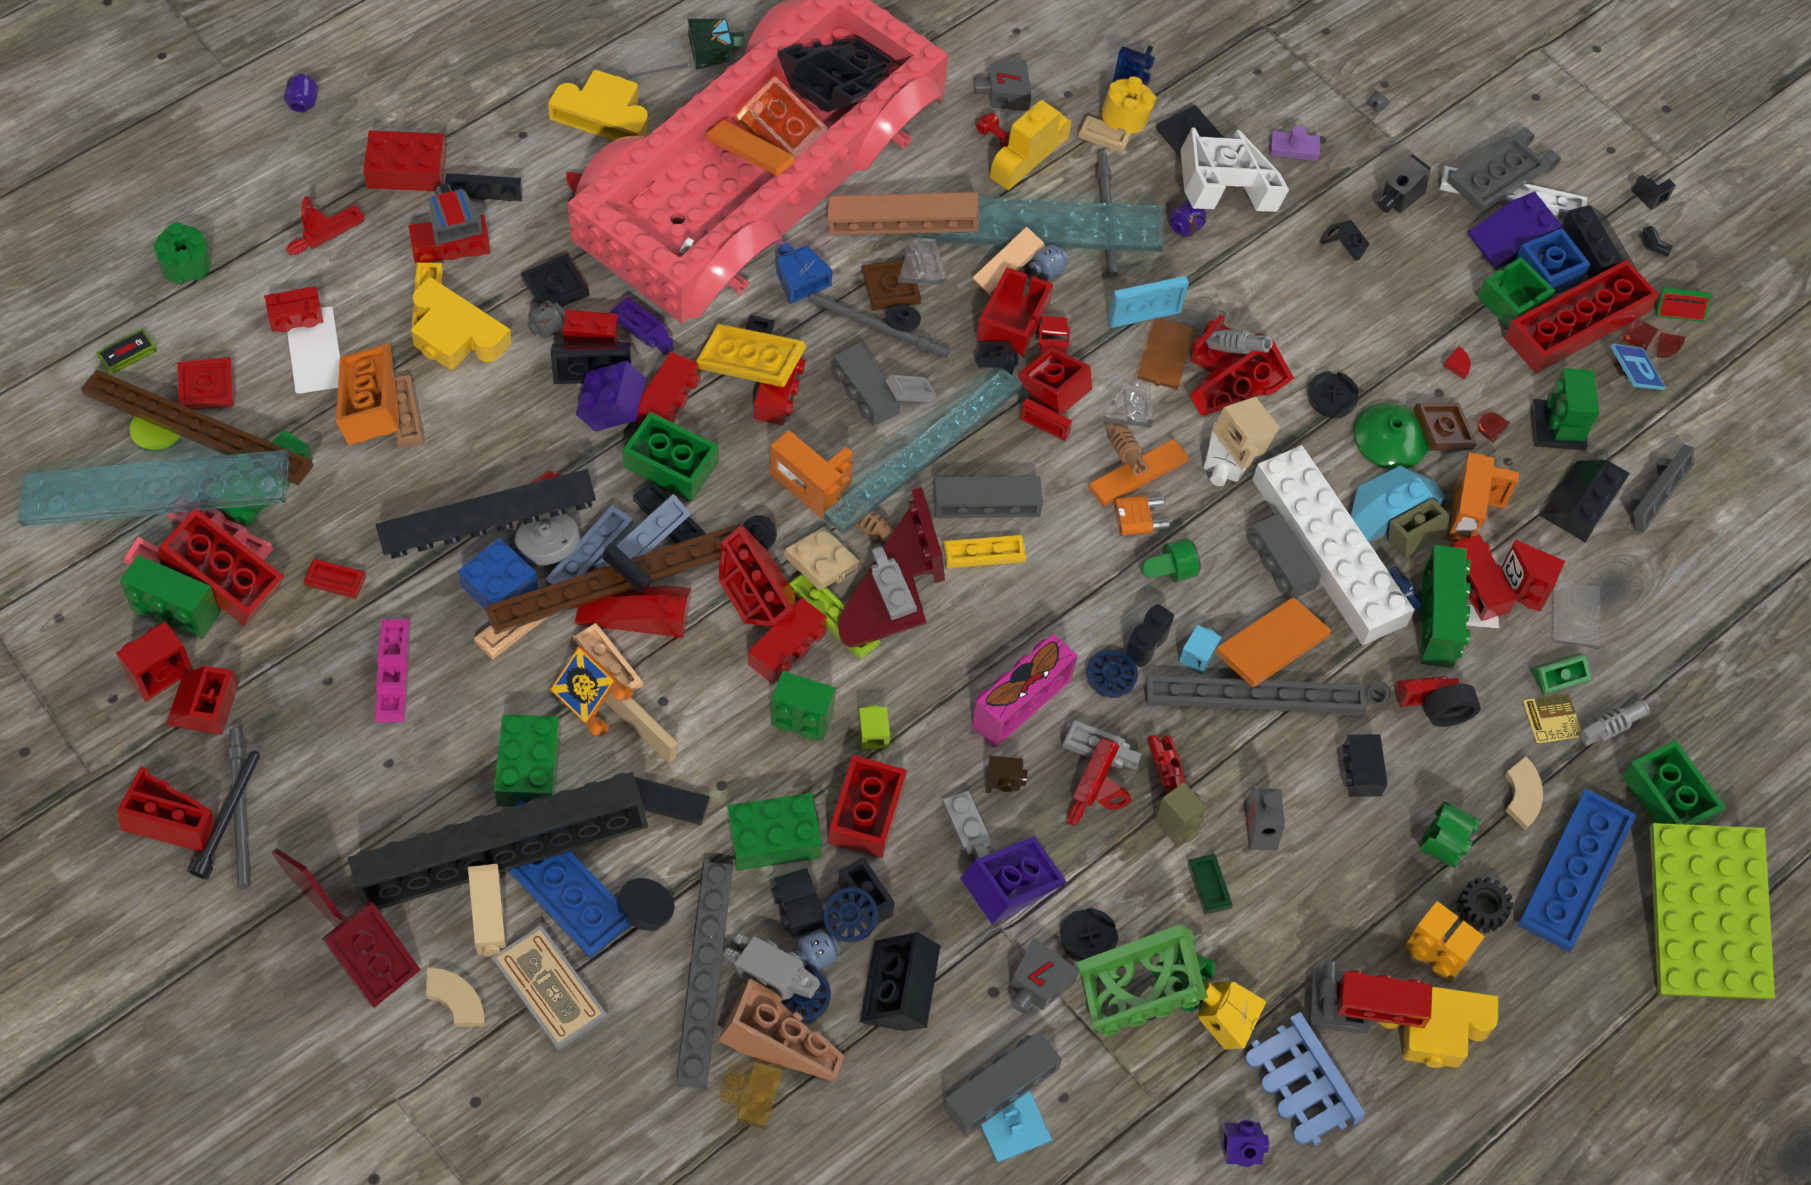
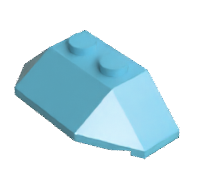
M1399 466L1358 486L1351 517L1367 541L1370 542L1389 532L1390 521L1433 498L1442 506L1448 503L1449 499L1434 480Z

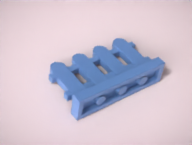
M1299 1012L1290 1018V1028L1286 1029L1282 1025L1277 1028L1279 1034L1262 1044L1258 1040L1252 1042L1251 1046L1253 1049L1247 1053L1246 1062L1251 1068H1259L1264 1065L1269 1074L1262 1079V1088L1266 1093L1273 1094L1280 1091L1283 1095L1284 1100L1278 1105L1279 1116L1283 1119H1290L1296 1116L1301 1125L1294 1130V1140L1300 1145L1312 1142L1316 1146L1321 1143L1319 1137L1338 1126L1340 1131L1347 1128L1345 1123L1347 1120H1350L1353 1126L1363 1121L1365 1112L1302 1013ZM1301 1044L1306 1052L1301 1054L1297 1045ZM1290 1051L1295 1059L1276 1069L1271 1060ZM1317 1069L1322 1078L1317 1079L1313 1070ZM1306 1076L1310 1085L1291 1094L1287 1086ZM1332 1094L1338 1101V1103L1335 1105L1329 1098V1096ZM1322 1101L1327 1110L1308 1120L1303 1111Z

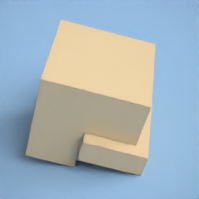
M1253 397L1224 407L1212 431L1239 467L1243 469L1249 467L1255 457L1266 452L1280 427L1258 398Z

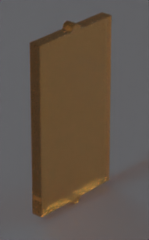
M1156 318L1137 379L1154 383L1157 387L1161 385L1178 390L1196 329L1180 325L1177 321L1169 322Z

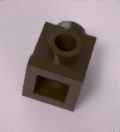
M990 755L987 766L985 793H991L992 788L1002 792L1019 791L1020 786H1026L1028 770L1023 769V759Z

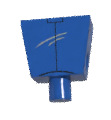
M785 243L778 248L780 257L776 259V274L790 304L810 296L812 292L817 293L832 286V269L809 246H803L794 250L790 243Z

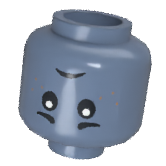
M1048 244L1034 254L1029 267L1034 276L1048 281L1065 272L1068 258L1063 248L1057 247L1054 244Z
M818 929L799 938L798 950L795 951V954L802 958L803 965L809 970L818 972L836 963L840 947L834 936L829 932L827 933L824 929Z

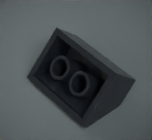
M1591 205L1568 210L1562 223V228L1590 263L1586 272L1589 279L1625 260H1628L1637 270L1605 214Z
M564 342L552 344L551 347L554 384H583L587 371L628 361L632 365L631 342Z
M1608 460L1576 461L1540 516L1586 543L1620 492L1630 473Z
M919 932L875 940L860 1022L901 1031L927 1028L941 946Z

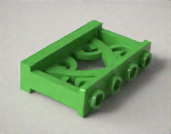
M1179 924L1076 962L1084 983L1092 1019V1029L1103 1033L1105 1036L1115 1035L1121 1031L1120 1028L1143 1025L1147 1022L1146 1019L1154 1016H1169L1173 1013L1174 1009L1194 1007L1200 1003V1000L1208 998L1193 944L1195 942L1193 931ZM1179 947H1181L1185 965L1176 964ZM1160 955V959L1157 962L1163 963V966H1154L1152 958ZM1140 961L1147 969L1160 973L1154 988L1145 999L1134 996L1123 988L1134 975L1135 963ZM1125 967L1126 974L1117 982L1116 980L1122 977L1117 974L1118 969ZM1175 971H1182L1188 975L1189 984L1185 990L1175 992V985L1183 983L1181 979L1173 976ZM1096 977H1100L1107 987L1101 994L1099 993ZM1114 994L1115 997L1110 1000L1108 1007L1112 1009L1113 1006L1118 1005L1119 1011L1117 1014L1107 1017L1104 1014L1103 1005L1106 999Z

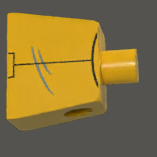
M1208 981L1203 982L1208 998L1203 999L1204 1003L1198 1013L1199 1020L1225 1050L1244 1049L1266 1001L1232 981L1215 982L1213 985Z

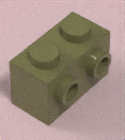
M1432 498L1390 521L1388 542L1404 558H1407L1447 535L1449 514Z
M1183 783L1162 798L1155 822L1171 841L1178 846L1183 841H1186V843L1192 841L1199 834L1198 829L1204 821L1203 816L1207 807L1202 797L1197 793H1193Z

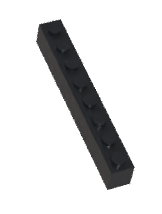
M585 469L383 521L375 525L383 555L390 554L391 558L394 559L408 555L406 550L417 547L418 552L433 549V543L444 540L445 545L460 542L459 536L470 533L471 538L487 535L486 529L497 527V531L513 528L512 522L523 520L524 525L540 521L539 515L546 513L550 514V518L566 514L565 509L576 506L577 511L591 508V502L596 501L589 470Z

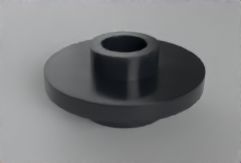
M896 305L887 310L885 320L895 330L912 331L920 325L921 316L916 309L910 306Z
M755 515L747 519L743 524L766 550L775 543L777 529L774 522L768 517Z

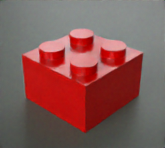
M166 622L150 628L145 635L135 641L126 643L121 650L116 652L127 679L145 702L180 681L184 673L193 670L183 643Z

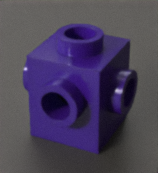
M1242 1120L1239 1123L1224 1122L1222 1151L1226 1163L1238 1164L1243 1167L1263 1164L1264 1153L1269 1151V1138L1267 1134L1263 1133L1260 1123L1250 1120Z

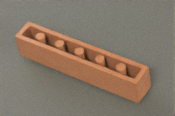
M940 192L929 194L892 193L887 195L829 196L827 221L831 235L979 232L978 192Z

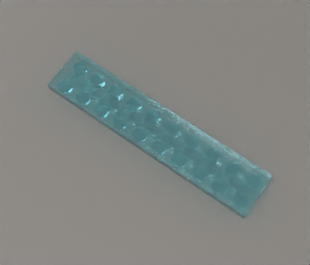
M979 198V232L914 233V241L1008 245L1019 233L1028 227L1044 242L1045 246L1054 244L1057 247L1163 252L1164 206Z
M286 450L24 473L18 522L22 526L188 512L193 511L195 508L198 510L286 503L289 454Z

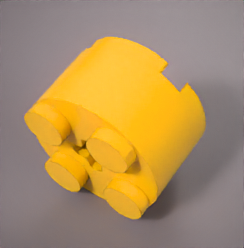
M1138 77L1117 80L1111 83L1102 107V119L1110 128L1116 131L1118 128L1126 130L1125 133H1139L1145 129L1156 96L1147 86L1142 84V80Z

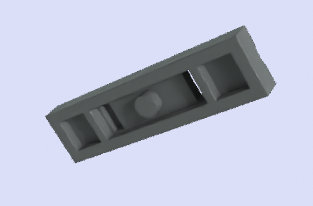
M1684 444L1673 460L1661 457L1656 463L1657 474L1661 476L1649 492L1635 491L1631 496V507L1635 509L1633 512L1635 519L1634 530L1642 533L1645 532L1694 466V447Z

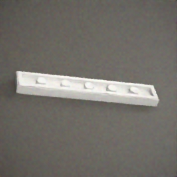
M1444 166L1439 190L1460 194L1447 182L1449 175L1457 171L1458 168ZM1525 184L1498 201V203L1508 205L1513 200L1535 191L1553 215L1566 217L1568 210L1586 206L1588 197Z

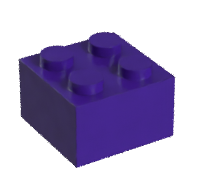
M628 361L587 371L576 416L594 431L636 421L646 378Z

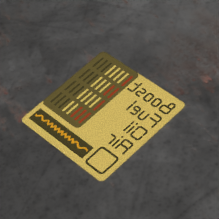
M1569 694L1523 701L1537 743L1580 738L1582 730Z

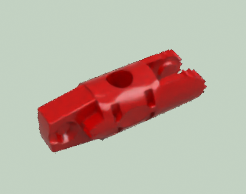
M1158 735L1148 736V745L1161 784L1165 788L1166 793L1169 794L1181 784H1186L1185 774L1171 735L1163 736L1162 740L1159 739Z

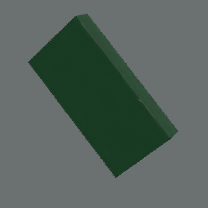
M1216 854L1189 859L1187 865L1204 915L1231 909L1233 903Z

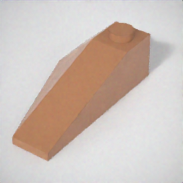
M749 979L729 1013L718 1041L744 1055L835 1081L844 1055L819 1032H812L801 1021L803 1017L799 1013L795 1012L793 1014L781 1003L783 999L776 992Z

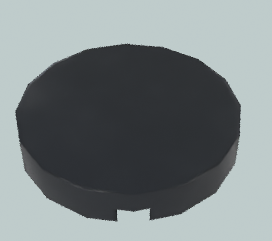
M1326 371L1313 378L1310 382L1307 396L1310 405L1319 414L1330 418H1342L1349 415L1356 408L1359 391L1355 382L1347 375L1340 372L1335 374L1331 373V371Z
M646 878L629 880L622 886L616 900L619 913L621 915L622 913L627 918L626 921L631 926L641 930L655 931L660 929L661 926H666L675 910L674 899L670 892L660 883Z
M1094 908L1077 910L1072 912L1063 924L1060 933L1061 945L1071 959L1079 962L1116 948L1119 940L1115 928L1116 925L1112 918L1100 910Z

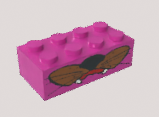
M1052 634L1047 640L1041 639L1035 645L1030 655L1027 657L1023 655L1014 665V669L1008 674L1006 672L1002 673L989 691L984 689L977 696L972 727L995 748L999 746L1072 680L1077 654L1055 634Z

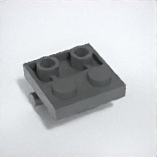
M1327 961L1325 968L1314 966L1311 977L1309 1025L1367 1034L1369 1020L1337 1015L1339 981L1344 972L1348 971L1337 970V962Z

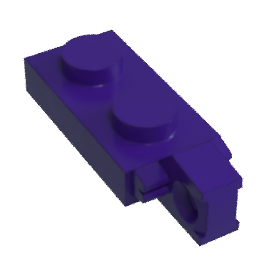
M627 297L610 311L612 314H618L619 325L645 345L651 348L656 346L658 350L666 355L674 349L673 339L668 336L669 332L665 329V324L631 298Z

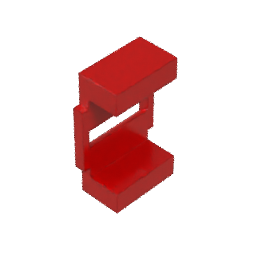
M1042 316L1041 325H1039L1040 355L1050 347L1067 354V348L1070 345V327H1067L1068 318ZM1042 334L1067 336V340L1042 339Z

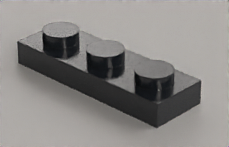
M446 173L445 184L449 185L452 191L465 190L469 198L509 202L522 201L523 189L521 178Z

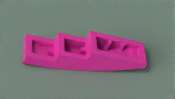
M382 619L377 655L376 723L405 722L410 619Z

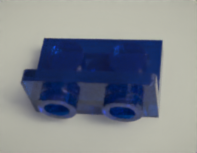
M1149 45L1145 54L1122 46L1118 54L1113 82L1129 79L1130 77H1138L1142 80V84L1148 86L1151 78V73H1148V70L1152 69L1155 57L1152 56L1153 46Z

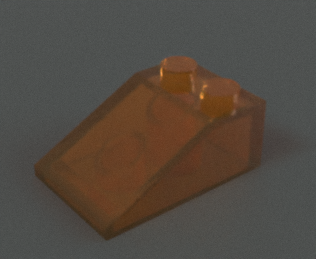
M776 76L735 117L751 134L794 155V158L828 130Z

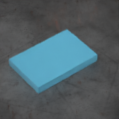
M1183 276L1114 291L1108 317L1110 328L1181 313L1189 284L1187 277Z

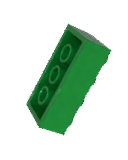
M1434 545L1423 568L1422 603L1424 608L1421 611V664L1453 668L1457 659L1462 658L1464 646L1469 644L1470 629H1466V622L1469 621L1470 606H1466V599H1468L1470 594V583L1466 582V576H1468L1470 571V560L1466 559L1465 548Z

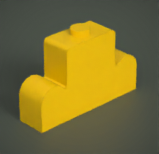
M594 70L583 90L580 91L572 83H563L556 88L548 102L550 120L613 141L625 136H647L648 134L647 111L644 107L637 105L639 102L638 84L623 79L620 76Z
M1040 100L1012 125L1009 144L996 154L992 162L990 178L1009 191L1069 138L1072 121L1045 101Z
M430 276L413 293L414 312L419 320L411 329L413 345L421 350L428 359L436 360L449 370H454L472 350H475V355L479 360L492 362L499 358L512 344L511 329Z
M1433 987L1431 1019L1426 1027L1418 1028L1403 1025V1058L1407 1061L1426 1063L1431 1068H1441L1443 1066L1460 1067L1468 1056V1038L1473 1041H1483L1496 1027L1498 1022V996ZM1379 1022V1024L1388 1029H1395L1400 1026L1399 1024Z

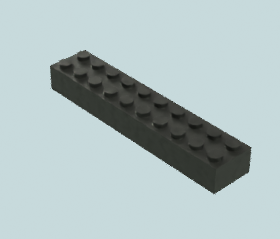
M633 772L619 773L610 779L600 782H589L583 787L573 790H562L553 796L543 799H532L526 804L517 807H505L497 813L487 816H476L470 821L460 824H449L440 830L430 833H419L413 838L404 841L389 842L384 847L374 850H362L356 855L348 857L355 889L363 905L371 901L379 910L468 883V867L498 864L499 873L649 827Z

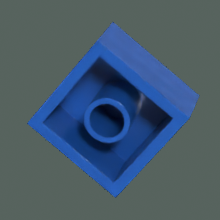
M1563 228L1523 244L1515 259L1517 260L1522 257L1555 290L1554 294L1581 283L1590 266L1588 260Z
M500 538L458 570L461 587L484 609H486V606L538 589L536 571Z

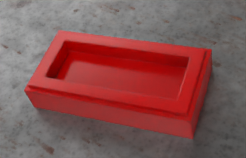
M1028 398L1022 404L1020 415L1022 421L1063 441L1067 440L1073 420Z
M313 558L305 576L304 584L305 586L357 599L365 581L366 573L365 571Z

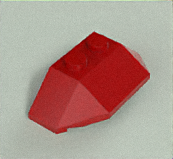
M744 526L737 528L721 542L722 554L719 582L745 624L773 627L795 611V593L771 554Z

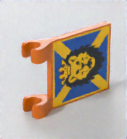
M578 646L550 688V691L578 716L595 736L599 734L604 736L609 730L608 724L595 715L610 692L617 700H623V698L624 700H629L633 694V691L628 686L618 681L582 646Z

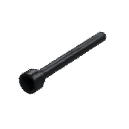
M251 751L201 855H197L195 859H192L187 868V872L201 879H209L214 869L211 859L260 759L258 751Z

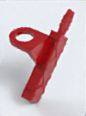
M305 196L301 207V218L304 229L308 230L302 232L303 239H295V241L289 242L286 251L289 255H299L300 252L303 253V250L306 251L308 246L311 249L317 248L319 245L321 246L323 243L340 236V234L362 224L365 221L364 214L356 205H353L328 218L313 207L310 196Z
M1103 737L1098 741L1079 785L1076 787V791H1074L1072 798L1076 802L1068 810L1067 824L1075 826L1077 822L1079 823L1084 816L1085 805L1092 806L1095 799L1109 810L1124 808L1131 802L1130 793L1107 776L1108 770L1120 747L1115 741ZM1114 798H1124V800L1121 802L1110 803V801Z

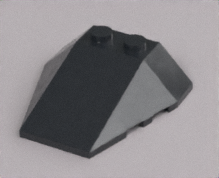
M860 37L833 40L832 44L822 45L820 41L814 42L811 47H802V44H794L778 51L777 54L790 88L802 98L809 100L820 110L827 113L866 98L895 63L894 59Z

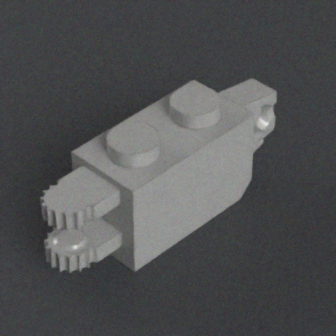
M737 933L733 941L737 946L744 949L742 954L730 948H726L723 952L724 957L731 963H734L741 979L745 981L752 979L776 992L783 1000L791 998L794 993L811 998L820 986L818 978L805 970L800 956L791 951L786 953L780 950L775 943L768 939L762 941L754 936L751 940Z

